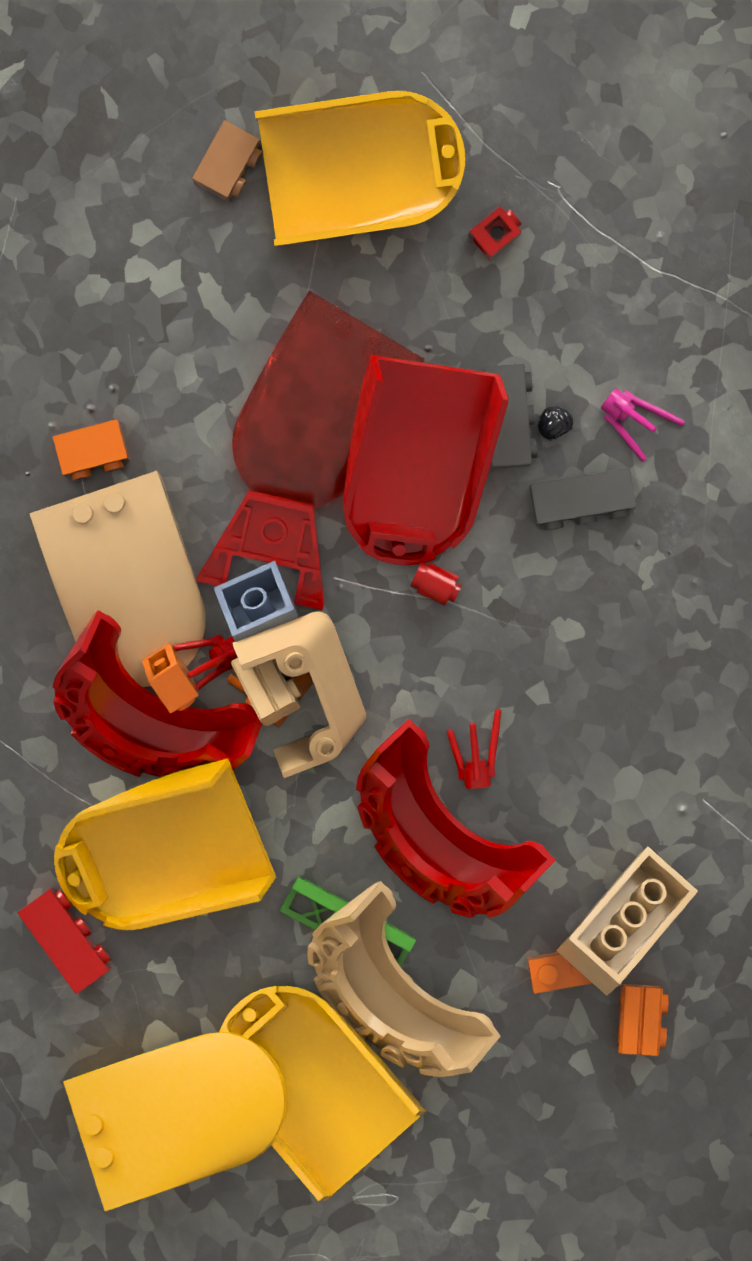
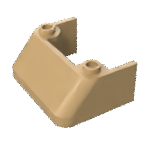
M312 612L233 642V647L243 671L275 659L279 670L287 676L295 677L309 672L329 726L315 731L312 735L273 749L283 777L292 776L335 759L364 724L366 712L331 618L323 612Z

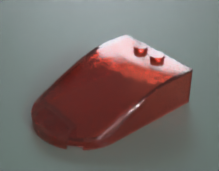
M309 290L265 364L234 426L232 438L234 461L246 485L252 491L312 504L314 508L326 505L340 497L345 489L352 431L370 355L424 363L425 359Z

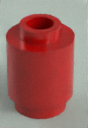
M422 562L410 585L417 589L416 593L443 606L446 605L447 601L454 603L462 587L461 584L457 583L458 575L432 563L427 565Z

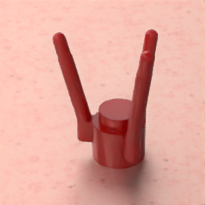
M219 634L210 639L185 642L173 646L175 651L207 646L213 647L209 650L210 661L187 673L188 678H193L213 667H218L195 683L197 691L222 673L233 668L231 662L238 657L232 644L235 642L232 636L223 639Z
M496 709L494 714L487 765L486 759H479L478 736L474 722L469 725L472 760L466 761V767L453 730H447L450 746L458 768L459 780H464L466 789L490 787V777H495V758L501 719L500 709Z

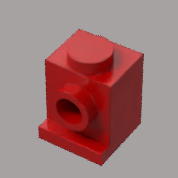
M499 206L472 228L468 236L484 256L491 261L499 252L521 235V230L518 227L522 224L510 209L505 212ZM493 228L502 229L503 236L499 239L493 238L491 235Z

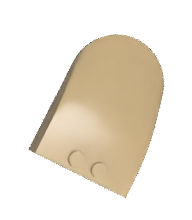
M158 471L29 513L51 579L75 641H77L97 610L111 616L121 627V635L118 640V654L122 665L139 685L150 687L151 685L148 682L142 663L144 658L169 642L174 646L175 644L204 639L206 630L205 606L161 474ZM200 648L176 652L186 667H188Z

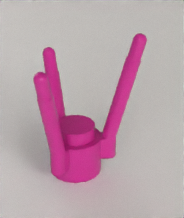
M616 387L601 406V409L607 413L604 419L613 425L639 459L646 461V455L618 419L624 422L630 416L651 432H655L656 427L634 411L635 405L680 426H683L685 421L635 397L628 390H625L623 393Z

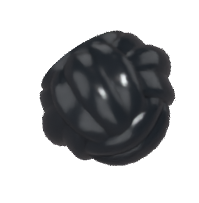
M559 406L548 407L540 415L538 423L539 432L545 439L552 441L573 429V417L564 408Z

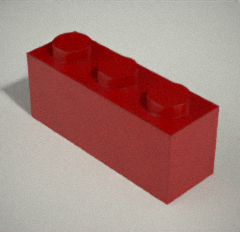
M51 888L17 913L72 990L77 994L111 969L108 962L112 959L101 944L95 946L91 941L89 935L92 931L81 917L76 919L69 910L72 907V903L62 890L56 892L54 888Z

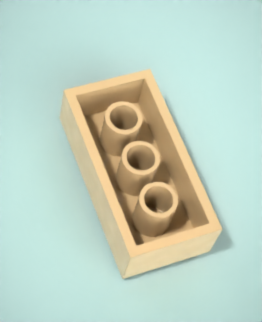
M647 846L632 861L556 951L607 996L622 983L696 895L698 890Z

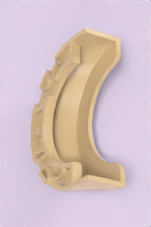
M381 881L373 884L321 923L312 934L313 939L308 946L307 956L308 964L314 966L317 973L314 983L319 993L364 1040L368 1039L382 1049L380 1056L402 1068L406 1063L420 1068V1074L433 1077H447L472 1072L501 1037L486 1015L457 1009L440 1002L422 990L402 970L388 946L385 934L386 921L388 916L396 909V901L392 891Z

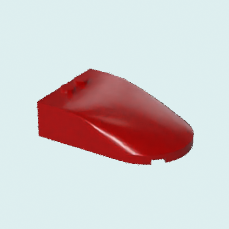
M370 355L355 415L343 497V513L347 529L365 553L389 564L417 565L421 564V562L426 563L435 560L436 555L444 552L451 546L454 549L466 537L477 514L509 402L500 374Z

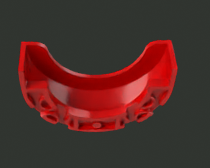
M99 610L93 614L60 666L52 686L55 690L53 703L60 720L68 722L73 729L71 735L83 747L111 766L137 777H140L142 773L161 778L175 772L227 758L234 770L250 757L263 724L250 705L231 703L227 706L211 709L188 707L181 711L177 709L170 714L161 699L139 685L122 665L118 654V640L121 635L119 624L111 616Z
M408 719L374 751L360 770L356 790L360 792L361 803L357 808L363 827L371 829L377 840L374 848L389 868L409 888L430 903L434 904L438 900L450 906L451 913L473 918L476 914H484L488 918L498 916L511 908L556 860L543 845L536 842L526 841L516 845L498 844L476 835L463 826L441 802L431 783L427 766L430 745L426 733Z

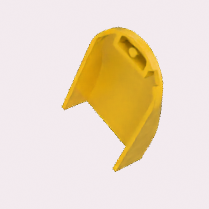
M387 91L254 111L255 118L259 123L276 237V239H273L274 246L416 225L440 213L453 199L461 184L465 169V148L460 131L452 117L441 106L423 95L408 91Z
M228 758L152 780L81 811L63 829L54 852L56 876L69 901L85 916L89 913L103 921V926L118 930L143 929L259 902L276 879V874Z
M272 986L260 989L242 999L230 1011L219 1032L239 1034L262 1046L273 1057L280 1068L287 1090V1111L285 1120L282 1122L272 1147L318 1201H325L331 1198L427 1112L367 1042L327 1001L313 992L292 986Z
M216 1032L193 1037L63 1081L104 1211L136 1202L256 1159L276 1140L275 1137L280 1130L282 1122L285 1120L287 1111L286 1085L276 1061L262 1046L242 1037V1035L228 1032Z

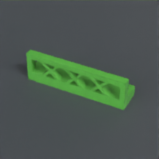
M298 875L280 912L316 930L322 923L319 913L328 910L337 912L349 902ZM298 892L311 899L314 911L300 914L290 909L289 906ZM316 902L325 907L318 909ZM316 914L318 923L307 917ZM386 922L385 934L387 942L390 941L403 948L396 960L401 967L415 944L416 938Z

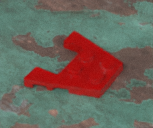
M249 490L198 574L196 582L214 586L227 582L234 555L267 563L275 561L277 565L300 571L294 604L323 610L325 601L314 505Z

